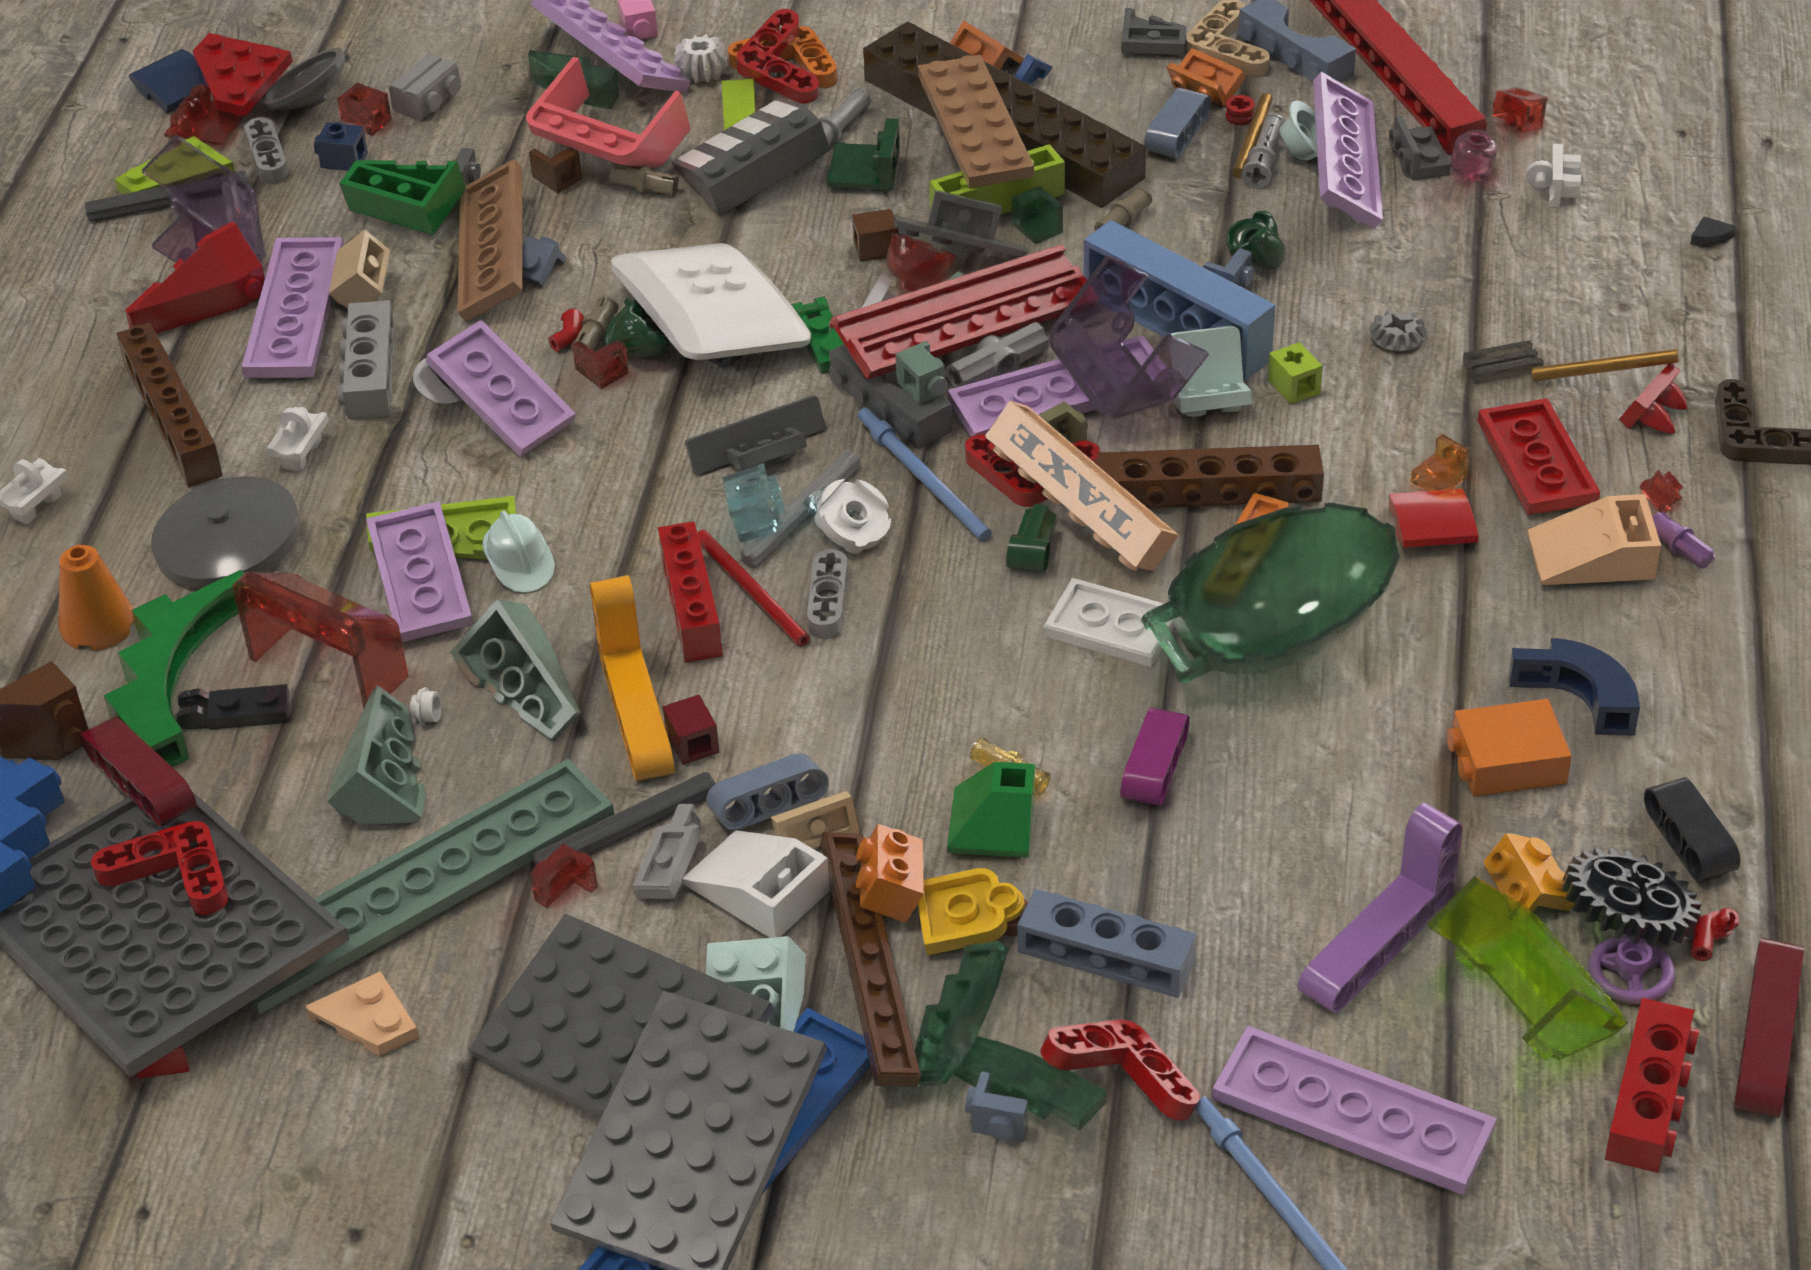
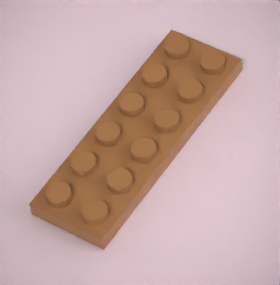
M967 55L959 59L933 61L929 64L918 65V77L969 188L1034 177L1033 162L981 55Z
M515 159L467 185L466 190L460 197L457 313L465 321L477 315L485 314L491 307L504 300L514 298L522 291V167Z

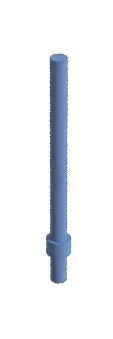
M863 408L859 411L858 419L870 430L871 437L880 446H886L981 542L991 537L992 531L896 436V430L887 421L880 420L869 408Z
M1208 1097L1200 1098L1195 1110L1211 1129L1210 1136L1222 1150L1230 1152L1323 1269L1348 1270L1241 1139L1243 1133L1230 1118L1225 1119Z

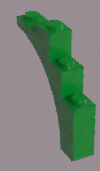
M242 570L236 571L174 602L167 594H164L132 609L136 629L141 641L118 652L124 677L128 683L103 696L109 717L117 716L171 767L189 759L183 732L173 717V696L180 674L191 655L209 635L229 619L254 606L249 580Z

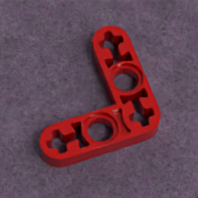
M790 9L777 10L738 51L737 71L742 76L753 79L754 82L801 104L813 102L818 97V78L814 74L778 57L798 35L799 16ZM764 40H772L776 44L773 46H763L760 43ZM772 72H782L785 76L774 78L769 74Z
M985 434L974 435L966 440V463L1015 504L1023 507H1032L1048 499L1042 493L1045 489L1038 482L1032 483L1018 473L1017 470L1020 467L1013 460L1008 462L993 451L995 445L985 437ZM1086 440L1072 443L1097 465V452H1100L1097 444ZM1004 467L1012 469L1009 473L995 471L998 468Z
M187 822L107 846L97 851L91 858V866L95 878L103 886L120 885L180 866L185 890L194 912L204 915L213 914L221 910L228 902V893L209 827L203 822ZM197 841L199 847L191 849L190 843ZM162 850L153 857H143L151 851ZM205 863L210 864L205 869L199 871H191V869L197 865ZM210 886L211 893L203 895L201 887Z
M1119 1019L1055 1027L1050 1029L1040 1048V1054L1043 1059L1051 1066L1061 1070H1076L1120 1064L1164 1115L1178 1121L1188 1120L1200 1100V1094L1193 1084L1149 1034L1132 1021Z

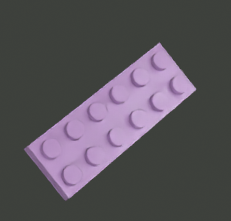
M532 1L531 5L638 86L687 93L691 81L680 74V68L665 63L661 60L663 57L661 54L646 49L643 46L644 42L642 40L627 35L625 33L626 29L623 26L608 21V15L589 7V1Z
M1320 72L1313 80L1320 199L1328 206L1338 208L1349 214L1356 222L1365 223L1375 229L1383 220L1374 103L1365 96Z
M343 237L276 238L242 363L244 378L314 377L333 299L329 295L337 250L344 246Z
M1142 335L947 390V396L952 409L971 437L980 434L986 435L1009 400L1026 405L1037 414L1063 401L1076 411L1086 413L1172 387L1171 373Z
M1247 1026L1212 1090V1099L1461 1195H1464L1495 1131L1497 1118L1250 1026Z

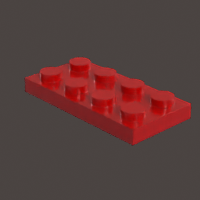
M1548 398L1478 410L1477 421L1527 515L1584 506L1599 500L1600 490Z

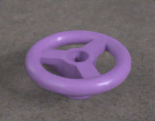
M1624 935L1621 939L1615 936L1604 940L1594 948L1588 960V972L1594 985L1609 998L1626 1004L1638 1005L1642 997L1655 1001L1662 998L1671 989L1675 979L1674 964L1665 950L1655 944V947H1651L1645 939H1640L1638 944H1634L1630 936ZM1617 949V953H1609ZM1659 964L1662 970L1661 980L1653 988L1643 991L1641 979L1644 976V972ZM1601 966L1617 971L1620 977L1626 980L1628 991L1611 984L1604 977Z

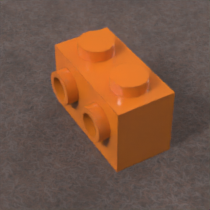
M877 824L870 838L864 837L856 855V860L860 861V871L856 880V887L860 889V907L906 923L924 894L923 840L908 835L902 830Z

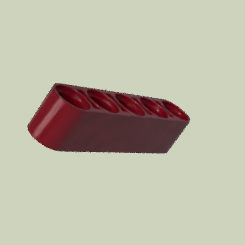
M117 716L79 734L81 744L93 764L159 827L197 807L196 798L186 780Z
M1760 937L1752 978L1734 1109L1780 1118L1785 1096L1803 963L1804 946Z

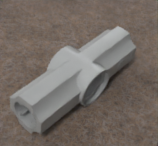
M1037 322L1002 339H999L996 335L986 336L979 342L974 353L946 366V376L952 388H957L989 379L993 376L1017 371L1021 362L1049 349V339L1043 327Z

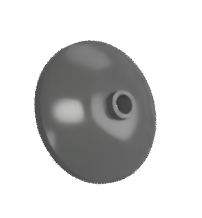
M331 48L296 65L271 86L261 98L262 104L266 109L274 111L297 110L309 104L311 107L320 105L327 99L326 93L335 85L345 62L344 52L341 48Z

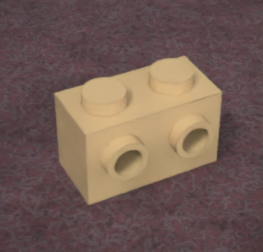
M364 230L337 250L329 295L338 304L345 306L347 309L348 303L376 301L383 292L390 249L368 231Z

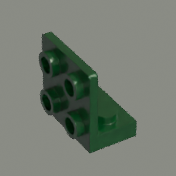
M886 118L884 131H878L877 145L836 143L827 177V186L840 189L893 190L900 155L899 119Z

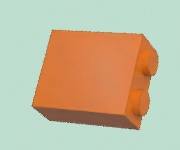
M1549 699L1454 711L1452 728L1447 729V743L1449 750L1456 752L1458 756L1460 779L1467 781L1472 796L1568 783L1572 755Z

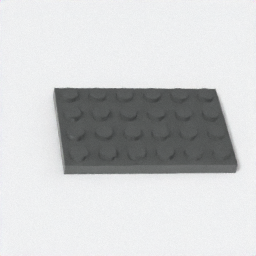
M565 913L468 1050L474 1058L602 1117L662 991L764 1023L769 1021L775 1010L771 1002Z
M662 991L550 1221L553 1231L665 1270H728L827 1051L825 1042Z

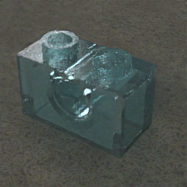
M764 463L722 477L729 515L740 543L783 529L780 515L786 513V509L781 497L782 491L776 475L769 476Z

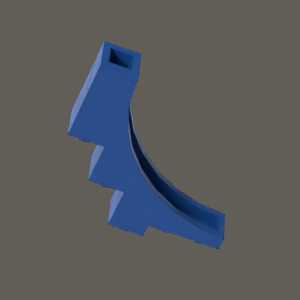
M0 756V913L36 888L30 874L32 864L29 859L51 844L45 827H47L45 816L65 803L59 787L62 785L59 774L51 766H44L30 757L18 765L15 761H8Z

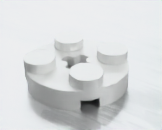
M845 479L837 480L830 484L820 497L814 521L834 543L844 547L849 553L859 554L864 549L876 546L888 532L891 518L888 520L886 510L889 506L882 493L871 484L861 480H856L854 483H843ZM847 511H858V520L851 518Z

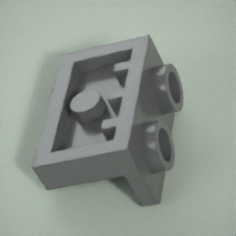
M1395 116L1394 129L1389 131V141L1392 149L1397 150L1400 165L1402 168H1406L1411 180L1450 175L1451 163L1433 128L1429 126L1408 129L1403 117Z

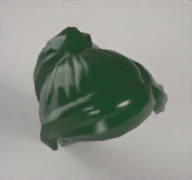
M1257 211L1252 218L1237 221L1229 228L1226 236V246L1230 256H1234L1239 248L1252 252L1251 262H1257L1259 266L1264 267L1266 270L1275 269L1284 262L1285 246L1279 238L1276 221L1270 212Z
M626 298L624 301L625 307L612 317L605 331L604 345L606 351L610 355L628 354L640 359L662 355L669 347V340L661 336L660 330L654 331L649 327L646 321L642 319L640 306Z

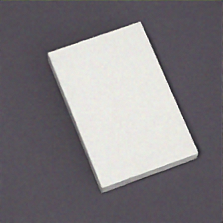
M1072 578L1043 626V636L1152 667L1179 618V607Z

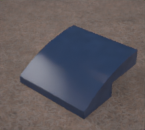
M183 49L129 74V79L147 100L153 98L166 114L209 93L202 72L195 62L194 55Z

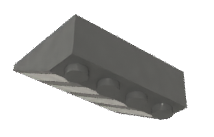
M780 97L671 163L706 203L721 216L830 151V147L821 121L804 104Z

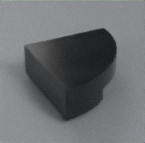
M1704 216L1692 233L1690 244L1707 247L1709 242L1721 240L1723 241L1722 243L1728 242L1735 236L1736 226Z

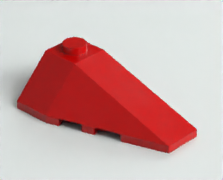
M232 221L204 236L196 244L198 249L188 259L184 261L180 258L173 265L175 269L173 273L162 283L155 282L137 298L125 310L129 328L150 322L157 334L242 308L260 298L265 281L263 267L237 224Z

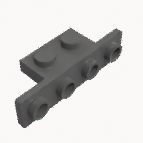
M935 190L927 222L894 215V227L899 228V233L917 238L919 233L932 236V241L939 244L951 245L952 241L964 243L965 249L977 253H984L985 249L998 251L997 256L1007 260H1014L1018 256L1023 257L1028 254L1026 246L994 239L1002 211L1001 205Z
M811 395L685 440V446L692 471L697 475L727 464L744 472H750L764 466L763 462L774 458L776 460H785L797 454L796 450L807 447L805 436L822 431L826 426L817 396Z

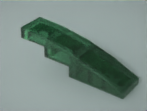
M1001 942L965 945L958 974L945 976L939 1004L926 1005L915 1047L921 1075L918 1087L947 1084L966 1057L985 1021L999 985L1009 950Z
M966 1034L940 1060L942 1068L973 1087H977L981 1072L990 1073L991 1094L1028 1100V1110L1043 1120L1051 1113L1079 1131L1107 1103V1091L1070 1070H1061L1051 1066L1043 1058L1033 1053L996 1040Z

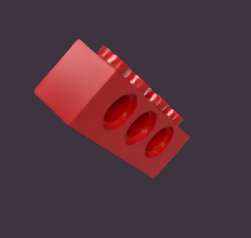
M695 521L657 527L661 562L684 662L722 657L720 623Z
M1641 998L1604 1160L1659 1173L1662 1155L1672 1158L1677 1131L1668 1128L1670 1121L1678 1123L1680 1121L1685 1096L1677 1095L1676 1092L1678 1087L1687 1089L1692 1062L1684 1061L1685 1053L1694 1055L1700 1030L1691 1027L1694 1009Z

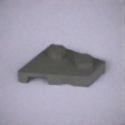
M1125 8L1121 41L1122 53H1132L1135 55L1144 53L1163 54L1165 56L1185 55L1186 26L1175 22H1167L1153 15L1149 17L1148 21L1136 17L1135 9Z

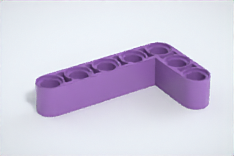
M1422 803L1415 809L1409 818L1405 830L1400 875L1307 965L1298 981L1297 987L1300 992L1330 1011L1338 1013L1447 905L1456 886L1463 825L1427 803Z

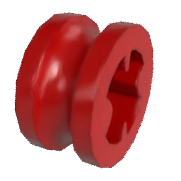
M1235 95L1228 98L1226 101V120L1234 125L1251 123L1255 108L1254 100L1245 95Z

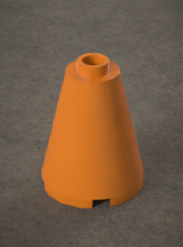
M88 545L70 547L61 555L59 564L58 629L63 641L75 649H79L78 645L90 646L91 651H97L115 646L126 639L131 633V624L135 623L132 609H134L95 548Z

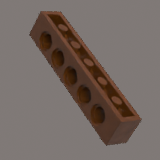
M150 322L132 326L127 330L116 333L124 366L187 486L191 487L223 476L215 442Z
M1319 444L1097 452V465L1147 508L1248 504L1254 493L1289 503L1322 501L1324 471Z

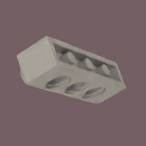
M386 300L348 303V317L342 318L344 339L340 341V349L344 362H339V377L341 383H343L337 385L339 405H345L348 419L391 416L395 324L391 302Z

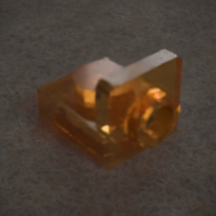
M1441 434L1436 438L1435 453L1411 471L1410 482L1425 491L1453 489L1467 478L1470 450Z

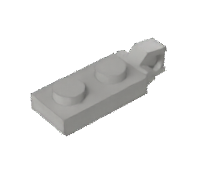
M678 804L670 825L657 827L632 885L637 899L675 898L700 839L701 829L699 826L701 819L698 818L693 804Z

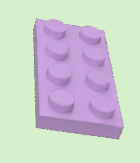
M482 320L427 354L426 363L519 457H522L575 420L576 413Z
M440 501L366 518L398 643L473 625L471 611Z

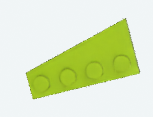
M515 496L440 504L455 558L488 560L482 545L485 534L493 523L499 519L502 511H506L508 515L517 514ZM404 509L366 513V518L375 517ZM367 525V534H368L369 549H370V552H374V548H373V545H372V541H371V537H370V533H369V529H368V525Z

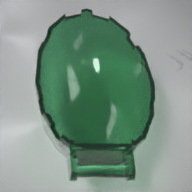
M1332 502L1324 503V508L1302 510V506L1282 508L1241 522L1213 538V543L1198 553L1194 552L1184 563L1183 570L1172 580L1168 590L1169 602L1145 613L1141 618V622L1145 629H1151L1175 667V676L1180 683L1189 682L1212 670L1227 674L1267 673L1310 659L1356 629L1388 589L1400 560L1395 527L1390 523L1383 524L1368 513L1367 508ZM1173 621L1187 651L1193 656L1194 660H1188L1165 624L1166 622Z

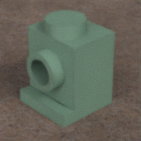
M927 341L896 353L897 383L920 405L944 394L948 387V382L945 379L946 370L941 360L930 354V344Z

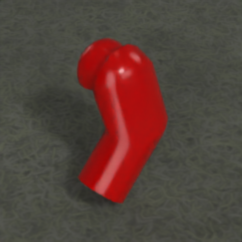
M571 308L565 311L561 316L563 329L548 338L549 344L555 352L571 345L580 333L584 316L579 310Z
M1723 908L1720 911H1714L1699 918L1693 930L1691 955L1694 959L1698 961L1711 959L1714 942L1728 937L1738 927L1740 922L1739 916L1733 909Z

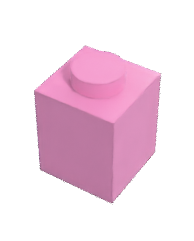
M617 0L619 22L626 29L625 33L640 40L658 37L656 12L651 0Z

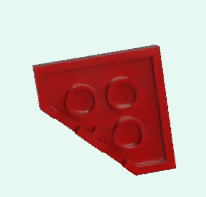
M208 33L193 50L195 62L202 72L203 79L213 96L217 110L246 116L293 62L291 51Z

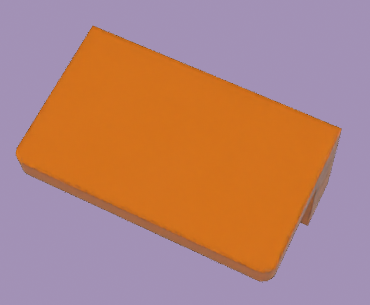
M964 20L950 44L973 56L981 55L983 61L998 69L1002 68L1008 56L1020 64L1024 60L1023 57Z

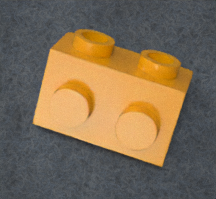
M1505 833L1485 858L1484 865L1516 920L1526 921L1537 906L1570 911L1575 903L1565 899L1568 893L1562 890L1564 884L1562 880L1565 873L1560 870L1551 855L1552 851L1549 845L1537 837L1529 838Z

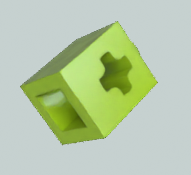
M1300 342L1269 353L1268 381L1289 404L1321 393L1323 365Z

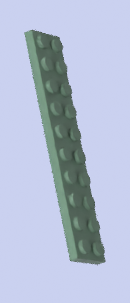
M568 758L313 899L346 927L350 940L250 1003L259 1014L266 1012L533 861V854L536 851L614 815L613 803Z

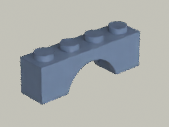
M1257 0L1240 9L1238 36L1256 47L1267 50L1270 56L1312 82L1320 72L1340 83L1354 76L1356 48L1334 35L1308 37L1293 32L1288 28L1289 8L1278 1Z

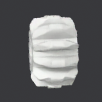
M707 34L702 37L693 35L692 39H682V44L676 46L674 53L675 66L681 69V75L690 81L694 80L695 84H698L700 81L709 83L711 79L718 80L721 74L726 73L728 65L727 50L725 49V44L719 42L718 37L708 38Z

